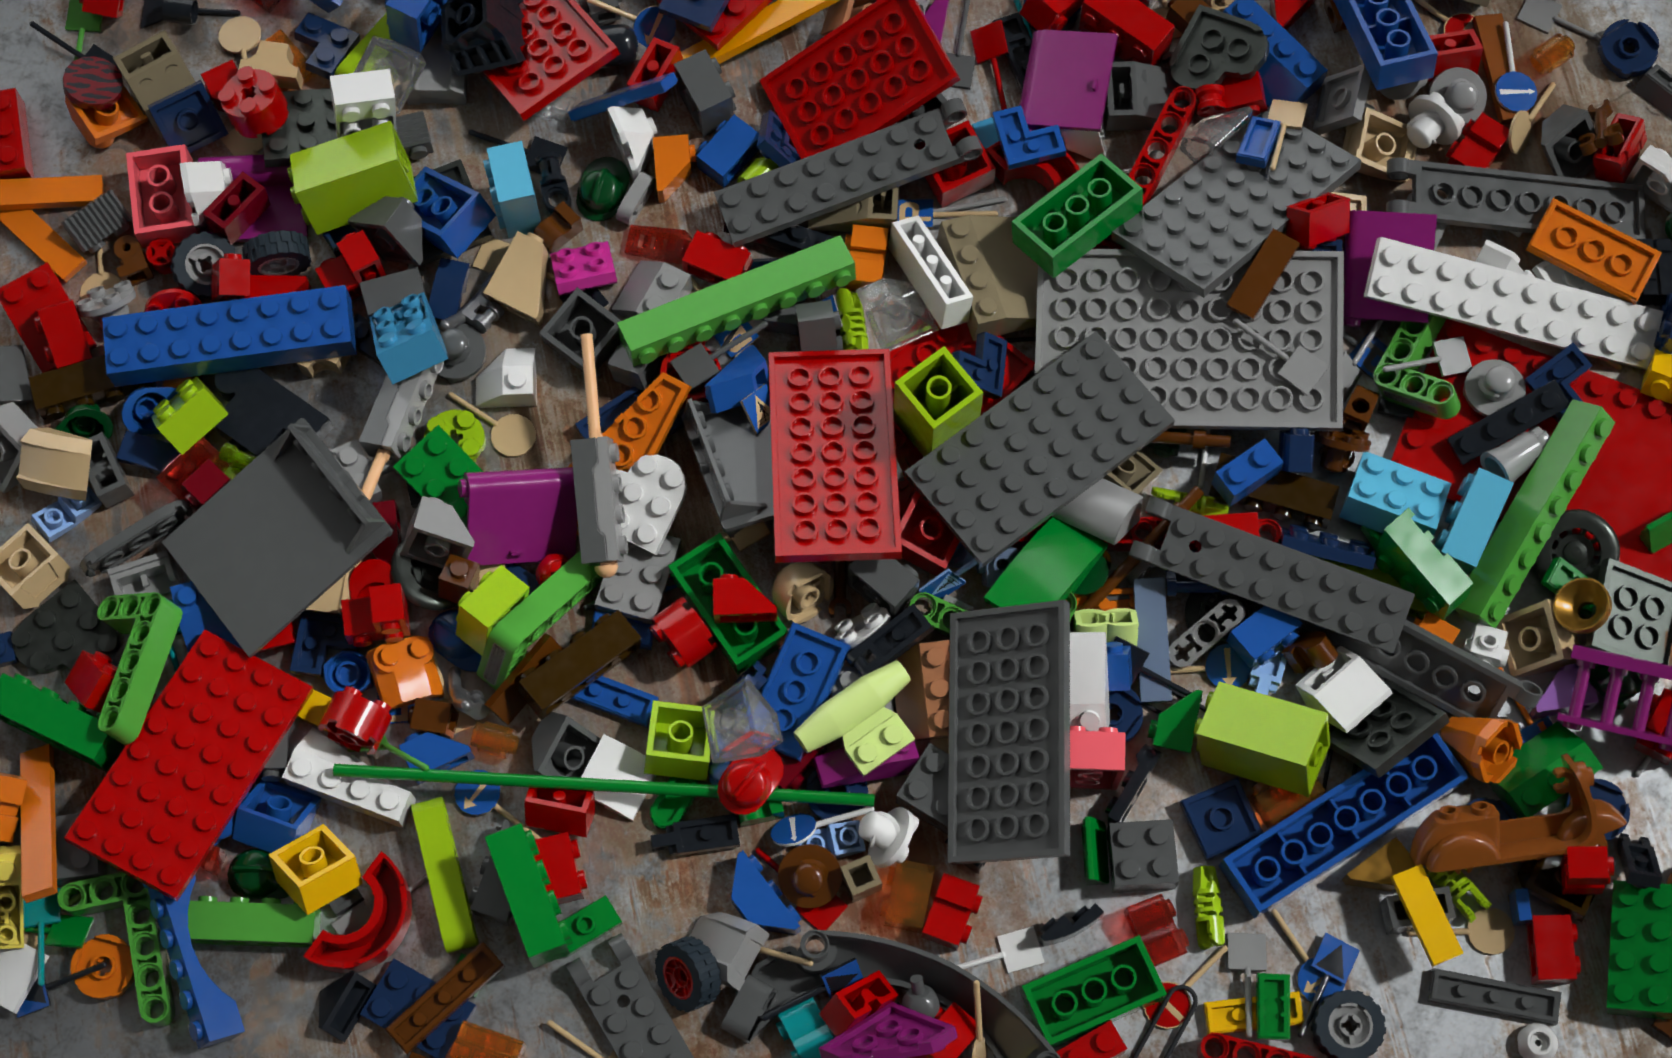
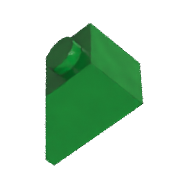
M1202 690L1193 691L1159 713L1157 720L1151 719L1147 738L1153 739L1152 746L1191 753L1194 728L1203 693Z

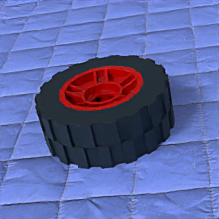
M686 936L665 944L661 947L662 949L658 950L657 958H655V975H657V983L662 990L663 996L668 999L672 1006H675L679 1011L690 1012L706 1006L717 999L716 996L720 993L719 988L721 985L720 969L716 964L715 956L712 955L710 948L703 944V941L697 940L693 936Z

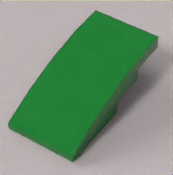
M1052 517L1004 570L984 596V601L992 607L998 608L1066 600L1071 592L1075 593L1108 548V544L1085 531Z

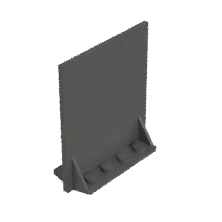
M692 398L687 399L685 408L679 411L680 417L697 459L701 475L709 491L710 503H713L723 531L730 538H733L736 533L747 526L774 519L771 421L767 427L755 434L742 406L719 413H711L708 401L702 402L693 401ZM896 458L898 482L904 481V475Z
M300 418L295 424H289L286 432L162 541L205 598V601L208 602L248 657L251 658L382 541L393 534L392 528L358 487L349 472L336 459V452L328 449L310 424L303 418Z

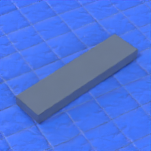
M1133 579L1134 610L1137 612L1139 622L1137 646L1150 653L1143 666L1171 681L1165 579ZM1139 672L1141 703L1172 702V689Z

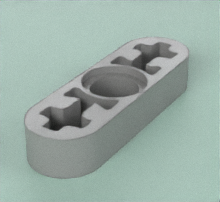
M1225 599L1217 604L1170 645V661L1178 667L1192 665L1244 620L1246 614L1244 605L1236 599ZM1225 605L1228 607L1236 606L1238 609L1235 612L1237 619L1235 621L1232 618L1226 619L1222 623L1226 629L1222 632L1219 623L1211 619V617L1215 614L1216 618L1220 619L1226 613ZM1203 624H1210L1215 629V637L1210 642L1201 640L1198 635V630ZM1191 634L1194 642L1201 646L1202 650L1198 651L1197 646L1193 647L1187 653L1190 657L1188 661L1185 658L1178 659L1176 657L1179 653L1178 645L1183 648L1193 642L1188 639V636Z

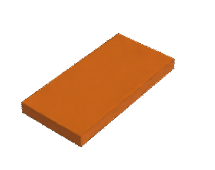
M1555 198L1550 202L1526 248V251L1634 305L1637 303L1662 252Z

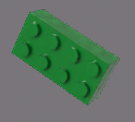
M1101 153L1011 221L1013 243L1054 279L1111 235L1112 231L1143 210V188Z
M437 425L403 456L393 468L420 498L422 496L428 498L435 497L441 499L446 504L452 505L467 528L468 506L464 498L459 497L458 480L463 479L465 472L484 471Z
M718 533L668 565L670 577L689 605L703 620L713 635V640L717 642L718 647L737 675L753 666L754 661H760L782 647L789 631L778 615L777 621L715 623L713 614V579L720 578V575L736 574L738 578H745L759 590L721 533Z
M2 673L0 677V721L108 773L125 745L99 730V713L94 716L86 711V707L73 700L67 703L59 698V694L46 687H42L40 690L32 685V681L22 675L15 673L14 677Z
M520 823L485 836L487 846L533 968L569 955L570 952L567 945L573 944L565 921L561 920L558 922L556 915L562 914L554 891L546 890L545 886L551 884L543 861L542 859L536 861L534 856L540 853L532 831L528 830L525 832Z
M1613 880L1607 1014L1672 1020V884L1661 883L1660 889L1652 887L1641 889L1626 881Z
M1140 935L1021 986L1020 994L1036 1029L1053 1048L1087 1034L1110 1020L1114 1022L1164 1000L1167 995Z

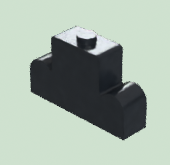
M258 368L216 373L214 382L223 399L229 402L225 407L228 415L215 428L224 439L229 441L228 447L240 456L246 453L255 459L288 430L287 426L289 424H295L300 418L305 419L322 441L334 428L326 415Z

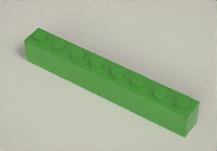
M841 235L617 322L620 340L633 367L640 364H648L660 356L676 353L685 346L698 341H706L713 335L723 331L734 330L741 324L751 320H759L779 309L790 308L795 303L809 297L815 298L837 286L843 287L856 279L855 262Z
M1572 399L1483 551L1477 567L1469 575L1474 584L1467 599L1455 609L1466 621L1496 628L1504 617L1514 596L1520 590L1521 584L1531 567L1535 564L1539 553L1550 538L1557 522L1565 512L1571 498L1581 485L1582 479L1592 462L1596 459L1599 450L1616 423L1602 406Z

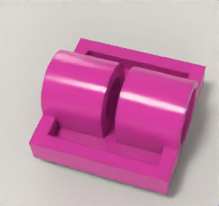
M608 241L592 242L583 247L564 248L558 252L550 253L559 296L573 293L577 287L584 291L585 288L591 287L593 289L617 283Z

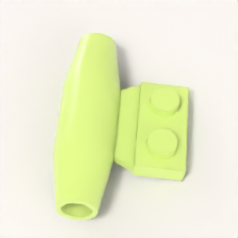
M895 660L860 677L820 705L793 732L796 740L806 753H810L843 737L845 753L863 777L915 741V737L899 715L885 708L911 681L910 676L901 663Z

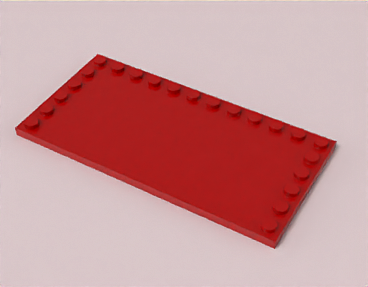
M1446 319L1435 340L1440 341L1463 336L1472 367L1485 360H1502L1513 365L1521 373L1524 380L1553 358L1547 354L1450 319ZM1433 348L1431 350L1429 358L1435 357V352ZM1438 362L1426 364L1423 373L1450 382L1460 401V410L1456 416L1450 419H1440L1415 410L1413 418L1406 417L1391 461L1452 483L1446 502L1454 505L1462 497L1457 492L1464 477H1467L1468 473L1473 474L1482 466L1480 456L1461 466L1446 439L1485 417L1475 412L1463 396L1464 382L1469 372L1442 377ZM1588 370L1569 385L1583 402L1602 406L1616 423L1599 450L1596 459L1592 462L1582 479L1581 485L1571 498L1566 510H1586L1602 517L1609 523L1617 535L1620 546L1619 562L1672 582V543L1655 553H1650L1639 537L1640 532L1646 525L1672 511V404L1640 393L1638 388ZM1527 385L1525 396L1532 392ZM1550 417L1535 426H1539L1551 437L1558 423L1553 417ZM1533 466L1514 482L1497 522L1502 521ZM1573 528L1572 533L1579 534L1581 529ZM1587 531L1585 537L1590 540L1593 538V535ZM1562 532L1559 534V537L1563 538L1567 535V532ZM1596 542L1593 544L1594 551H1599V546Z

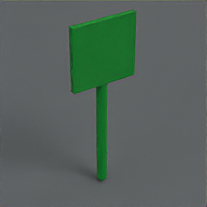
M61 915V922L53 923L51 928L44 927V934H48L44 944L46 946L82 948L93 924L94 917ZM38 927L25 928L24 932L38 933Z

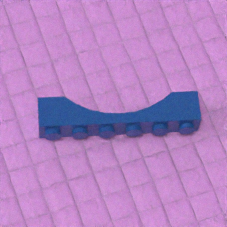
M194 875L178 901L143 884L145 888H148L151 898V913L158 920L161 929V944L164 949H167L170 958V973L173 979L177 980L179 986L180 1005L183 1010H186L190 1021L189 1033L192 1040L196 1041L198 1049L236 1038L245 1032L236 1001L225 994L208 977L199 963L191 943L188 929V907L196 876Z

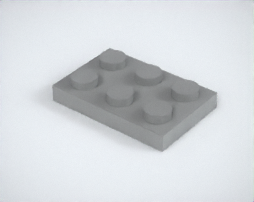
M667 535L657 555L628 542V554H624L625 562H618L616 574L602 580L594 604L595 609L611 614L619 610L624 617L653 624L651 619L658 614L670 578L668 565L675 562L681 545V539Z

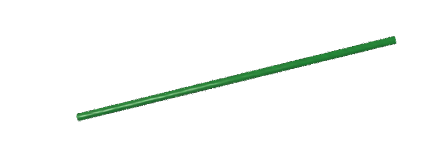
M334 764L333 776L719 798L717 793L718 785L439 769L424 771L421 768ZM776 788L766 801L874 807L875 794Z

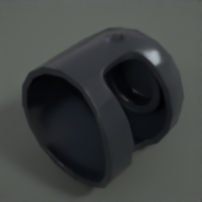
M625 24L599 26L616 45L620 55L600 69L632 64L638 56V41L634 30Z

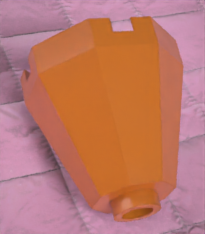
M1451 717L1449 719L1450 722L1440 729V737L1454 757L1479 781L1489 783V781L1500 783L1516 766L1518 758L1514 757L1513 753L1515 748L1521 750L1523 743L1518 723L1508 719Z

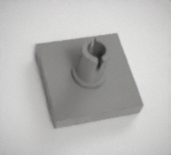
M1364 64L1325 78L1313 130L1324 134L1360 122L1365 107L1375 110L1374 106L1366 103L1371 78Z

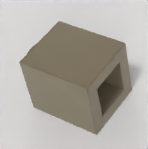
M870 854L840 867L842 879L853 903L882 891V881Z

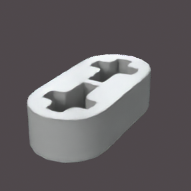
M643 171L638 174L617 210V220L629 226L635 222L653 192L656 184L655 177Z

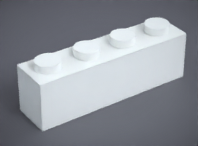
M919 215L892 222L888 249L940 328L945 329L968 322L973 295Z

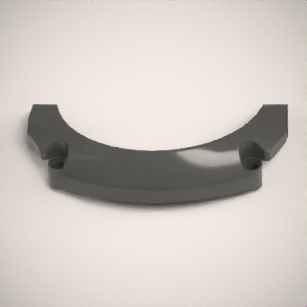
M810 930L802 936L798 951L792 946L780 950L783 953L812 960L813 966L811 967L769 956L757 963L751 975L748 974L720 1029L750 1044L769 1023L778 1017L776 1015L766 1021H762V1015L824 985L820 974L855 957L863 978L880 970L893 988L907 991L911 988L910 977L919 974L923 977L924 985L930 986L934 990L940 1005L948 1009L955 1002L973 1019H975L973 982L978 980L980 982L983 1037L994 1058H1061L1043 1035L1019 1010L998 992L968 971L937 955L907 944L871 935L841 931ZM811 940H819L823 943L824 949L819 954H811L806 949L807 943Z

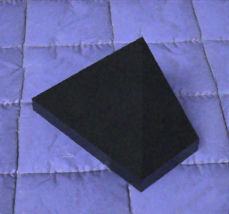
M350 971L321 990L318 1027L345 1043L377 985L358 973Z

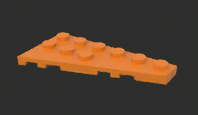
M662 372L637 397V400L624 413H621L614 420L615 422L602 433L603 436L612 438L613 443L618 444L619 462H615L616 469L628 472L633 464L642 456L658 454L692 388L691 386ZM577 519V534H576V535L579 536L578 519Z

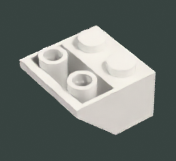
M390 69L330 76L337 138L388 121L392 122L397 132L395 94Z
M1339 646L1336 649L1338 656L1331 664L1324 668H1314L1295 686L1307 707L1327 712L1329 723L1348 733L1393 693L1360 656Z

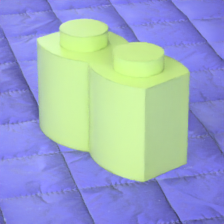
M1115 608L1106 611L1082 609L1074 612L1073 632H1106L1107 642H1113L1117 636L1137 646L1139 622L1136 610L1128 608Z

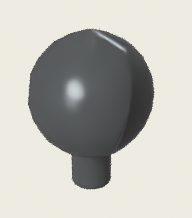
M921 975L911 976V988L906 991L902 999V1006L934 1018L940 1009L936 993L930 986L924 985Z

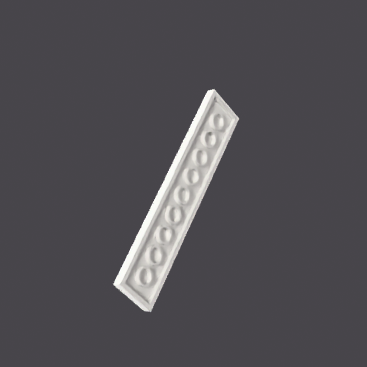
M1379 237L1376 240L1364 292L1365 298L1565 349L1574 343L1584 355L1641 370L1648 368L1654 354L1655 347L1653 345L1663 316V311L1638 304L1634 305L1623 300L1384 237Z

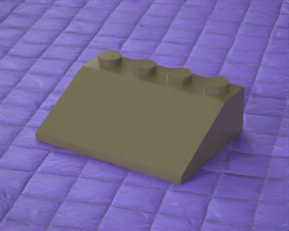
M967 215L941 221L937 242L973 295L969 321L966 322L973 341L977 340V334L985 331L998 336L1036 327L1038 265L1013 243L1011 221L1016 217Z

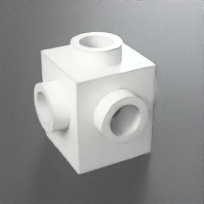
M1477 623L1472 639L1466 638L1463 650L1496 668H1505L1510 651L1504 649L1508 632Z

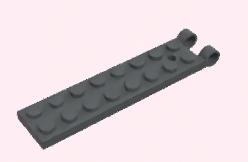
M950 99L935 110L715 191L716 200L734 247L776 233L957 164L978 158L982 155L983 149L977 136L965 137L955 146H952L944 127L948 124L957 123L967 116L962 99ZM922 141L925 143V147L918 150L914 147L915 143Z
M1401 157L1392 158L1387 161L1388 179L1397 181L1412 179V202L1401 199L1391 200L1386 204V212L1437 214V223L1534 234L1550 202L1555 198L1636 240L1645 239L1644 185L1409 160ZM1437 191H1444L1447 195L1446 199H1441L1437 195Z
M1155 497L1149 498L1145 512L1171 523L1161 550L1134 540L1128 554L1130 557L1388 653H1394L1414 599V593L1177 507L1167 501ZM1192 541H1198L1201 544L1199 552L1194 553L1189 549V544Z
M1300 620L1303 624L1299 632H1324L1335 649L1342 646L1357 654L1375 673L1457 717L1508 719L1517 723L1511 718L1497 716L1507 698L1514 699L1524 707L1535 708L1543 695L1542 689L1537 684L1528 680H1519L1408 620H1405L1393 654ZM1469 686H1478L1480 689V693H1471L1469 690Z
M622 933L608 940L621 966L593 982L580 957L566 965L618 1058H694ZM619 997H629V1005L624 1008L618 1005Z

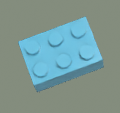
M522 141L486 148L489 159L483 162L500 229L506 228L508 238H513L517 231L525 235L528 232L533 233L541 222Z
M1363 452L1354 472L1339 517L1383 533L1384 529L1409 507L1415 514L1411 519L1422 532L1425 533L1429 530L1434 535L1452 483L1375 454Z
M1480 467L1473 474L1468 473L1467 477H1464L1457 492L1462 497L1459 502L1456 501L1451 506L1444 521L1449 523L1447 530L1443 529L1438 534L1434 546L1443 556L1448 553L1466 574H1469L1477 567L1514 482Z

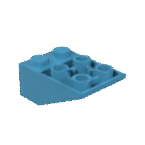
M424 292L418 295H408L401 300V303L390 308L382 307L369 317L376 355L392 384L448 359L444 341Z

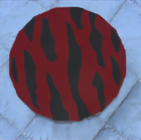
M95 56L82 57L71 62L65 69L63 75L64 94L70 102L78 107L87 110L88 107L104 110L113 106L121 97L123 88L122 74L108 60Z

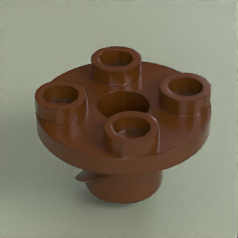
M1352 430L1351 433L1347 431L1310 432V434L1315 435L1316 442L1324 445L1318 452L1321 456L1320 466L1332 473L1347 472L1348 468L1354 463V452L1370 451L1371 441L1368 440L1370 434L1365 431Z
M804 844L791 849L781 861L778 870V883L783 895L791 903L802 908H817L827 904L837 894L842 880L840 864L836 856L827 848L816 844Z

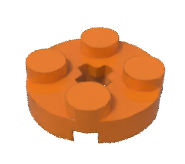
M100 934L94 936L95 938L84 943L82 948L76 949L71 960V974L102 963L105 959H110L109 964L112 966L110 972H106L104 976H100L101 971L99 970L74 980L75 984L82 993L93 999L109 1000L119 998L125 994L126 990L130 988L135 980L130 946L127 942L114 935Z

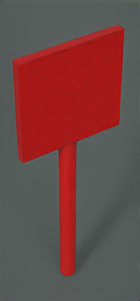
M998 20L972 30L970 33L977 64L991 60L1001 110L1007 109L996 57L1009 52L1002 20Z
M756 848L755 853L778 873L779 865L760 848ZM835 895L831 901L817 908L796 906L795 910L817 930H827L845 911L848 905Z

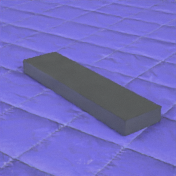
M1433 968L1431 970L1427 1001L1556 1026L1559 1019L1562 992Z

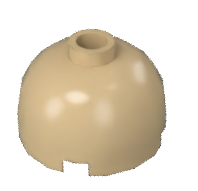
M792 563L782 568L776 575L771 592L774 605L789 621L792 620L797 624L809 621L822 610L817 606L825 598L829 601L832 596L834 582L833 578L815 563Z

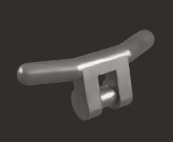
M494 271L488 274L476 295L458 313L440 322L439 327L442 331L466 323L474 327L479 333L484 334L491 328V322L493 320L497 321L504 314L502 306L495 301L490 302L487 300L483 293ZM479 310V311H481L483 314H478V315H477L476 312Z
M457 666L451 667L449 669V693L454 708L476 720L484 719L488 715L489 709L484 705L486 701L483 693L479 690L469 692L462 688L460 668Z

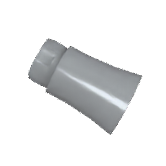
M1535 426L1499 447L1482 453L1480 456L1481 466L1486 471L1515 482L1523 473L1534 466L1550 436L1539 426Z

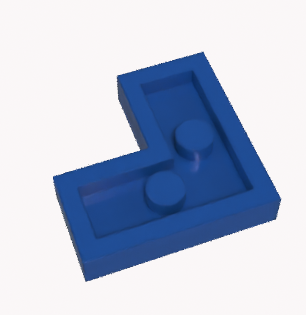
M1021 105L992 112V119L1008 170L1066 156V147L1058 125L1029 131Z

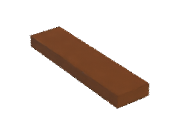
M1498 13L1474 16L1471 21L1473 29L1483 46L1481 58L1498 121L1500 124H1511L1516 113L1503 108L1495 95V85L1498 79L1509 72L1503 30V15ZM1514 59L1515 71L1518 72L1517 66H1516V63H1515V59Z

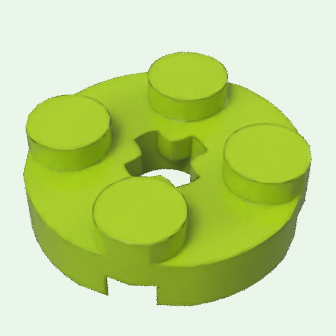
M458 409L447 410L428 421L424 437L439 425L450 437L454 433H457L458 436H463V439L458 442L459 447L474 462L477 461L481 452L484 451L486 446L485 432L482 424L474 417L472 412Z

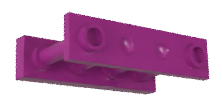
M1574 644L1571 658L1577 659L1576 665L1579 667L1569 712H1558L1557 720L1563 721L1562 726L1581 731L1583 725L1658 742L1659 749L1672 752V703L1665 734L1661 735L1645 731L1655 684L1659 683L1660 678L1672 680V666ZM1596 664L1609 666L1608 672L1611 673L1600 721L1581 717L1591 669H1595ZM1628 671L1641 673L1640 679L1643 680L1632 728L1613 724L1623 676H1627Z

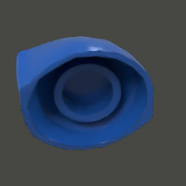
M356 651L337 653L324 664V679L327 686L333 692L343 691L345 686L354 687L361 692L374 687L367 659Z

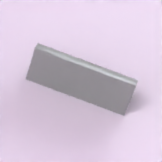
M1102 478L1052 515V517L1116 545L1140 521L1143 496Z

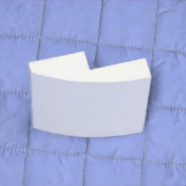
M603 734L581 778L654 782L657 775L644 774L645 755ZM594 791L595 802L604 805L606 809L632 822L647 795Z
M25 943L24 948L0 949V1006L17 1014L38 978V950ZM45 954V964H46L48 958L50 957V956H48V955H46V954Z

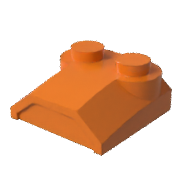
M124 85L120 99L113 106L104 110H96V108L88 107V110L80 108L70 102L65 95V103L73 122L86 141L96 148L111 146L115 141V137L148 121V117L143 114Z
M412 636L404 638L400 642L381 644L367 652L366 659L380 701L387 703L391 709L414 704L416 698L428 700L437 697L443 698L444 691L433 658L434 647L427 637Z

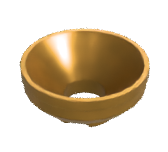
M1586 577L1577 578L1566 583L1558 591L1553 603L1554 615L1559 624L1568 631L1577 634L1591 633L1602 627L1608 620L1612 610V600L1605 586L1595 579ZM1585 605H1595L1596 613L1592 618H1580V611Z

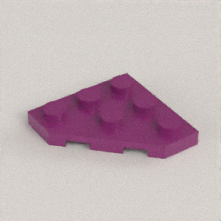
M891 1002L821 1046L819 1051L821 1058H909L939 1052L946 1045L957 1039L958 1036L955 1026Z

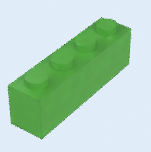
M199 896L198 901L189 902L188 929L192 944L309 948L320 932L321 910L318 909L307 915L295 901L293 904H281L280 899L263 898L262 903H249V898L231 897L230 902H218L217 897Z

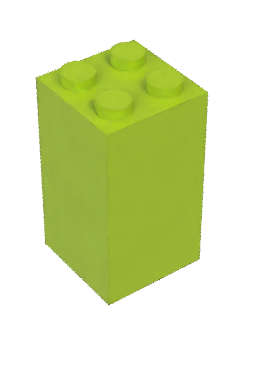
M391 121L289 154L291 167L287 168V171L294 185L290 187L292 198L296 205L301 204V212L306 225L311 224L317 235L348 225L347 221L351 216L385 196L404 197L412 203L418 201L411 162Z
M943 346L895 381L894 421L923 457H925L980 417L983 392L947 348Z
M1219 681L1215 691L1209 692L1205 703V715L1203 718H1198L1194 728V736H1197L1196 751L1200 754L1201 765L1309 797L1330 747L1328 713Z

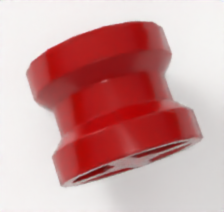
M1206 84L1196 88V99L1199 100L1196 110L1200 117H1217L1227 111L1226 104L1222 99L1225 95L1224 86L1220 84Z
M155 239L146 248V258L153 269L159 274H171V258L176 248L168 239Z

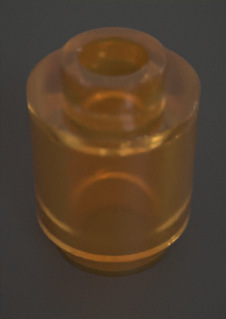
M1557 33L1533 50V54L1529 56L1530 62L1539 74L1551 73L1574 57L1575 44L1569 36Z
M485 721V723L477 722L472 733L470 745L477 747L479 752L507 759L510 754L514 755L516 753L520 738L515 736L516 730L489 721Z

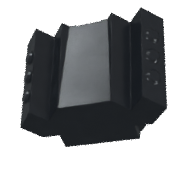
M448 0L446 4L441 6L442 47L450 52V62L457 76L471 73L477 74L485 70L491 71L498 67L505 68L526 60L520 49L521 46L525 45L522 35V18L525 16L518 5L524 2L523 0Z

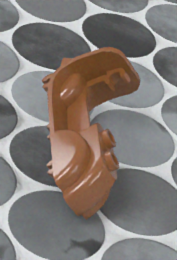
M1566 753L1561 755L1564 767L1553 769L1556 778L1566 777L1562 783L1553 784L1554 790L1559 794L1569 792L1570 795L1569 805L1561 812L1500 821V814L1496 807L1485 801H1476L1471 805L1457 807L1452 805L1443 806L1433 811L1417 829L1412 840L1410 857L1414 864H1422L1430 872L1438 873L1454 870L1457 874H1460L1461 869H1466L1467 873H1470L1474 867L1518 861L1525 862V860L1532 859L1541 860V858L1564 855L1567 846L1598 845L1607 846L1608 849L1604 834L1625 826L1627 821L1612 804L1592 798L1590 786L1594 785L1592 768L1587 767L1583 761L1574 762Z

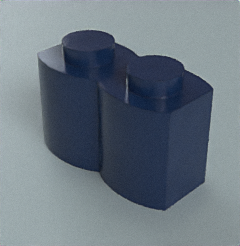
M1290 428V430L1279 431L1278 455L1284 462L1281 468L1282 471L1313 472L1315 435L1310 434L1309 428Z

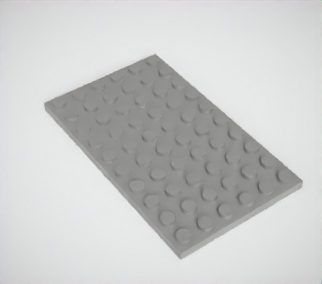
M1091 249L1054 279L1038 265L1035 375L1097 331L1174 418V425L1169 429L1290 430V428H1309V431H1342L1344 251H1296L1253 322L1227 308L1226 304L1256 255L1204 298L1127 249ZM1239 319L1289 357L1301 345L1326 363L1329 368L1310 393L1305 395L1277 374L1286 361L1236 326L1233 320Z

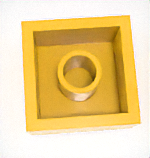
M325 824L268 854L277 883L307 915L363 884L355 855Z

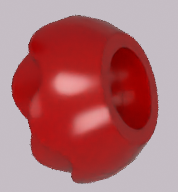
M558 553L548 554L535 571L539 585L561 568L568 558Z

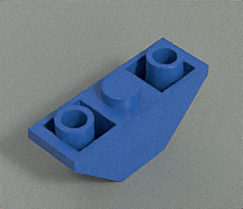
M754 345L746 347L705 385V395L709 402L711 413H719L742 406L740 401L755 392L763 384H766L769 389V372L766 359Z
M743 850L739 852L731 895L734 907L743 919L759 925L765 931L797 935L801 932L800 925L798 924L802 920L800 915L791 904L788 907L783 904L779 898L783 894L772 879L768 882L760 873L764 869L753 854L748 857Z

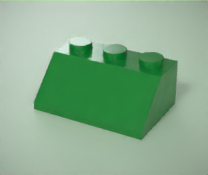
M1557 721L1521 746V750L1515 749L1513 756L1518 758L1516 766L1500 783L1489 781L1488 784L1501 801L1506 802L1512 807L1518 818L1530 817L1564 795L1557 793L1553 788V784L1562 783L1566 778H1556L1553 773V769L1564 767L1561 755L1567 753L1574 762H1585L1587 767L1592 768L1594 774L1604 767L1584 740Z

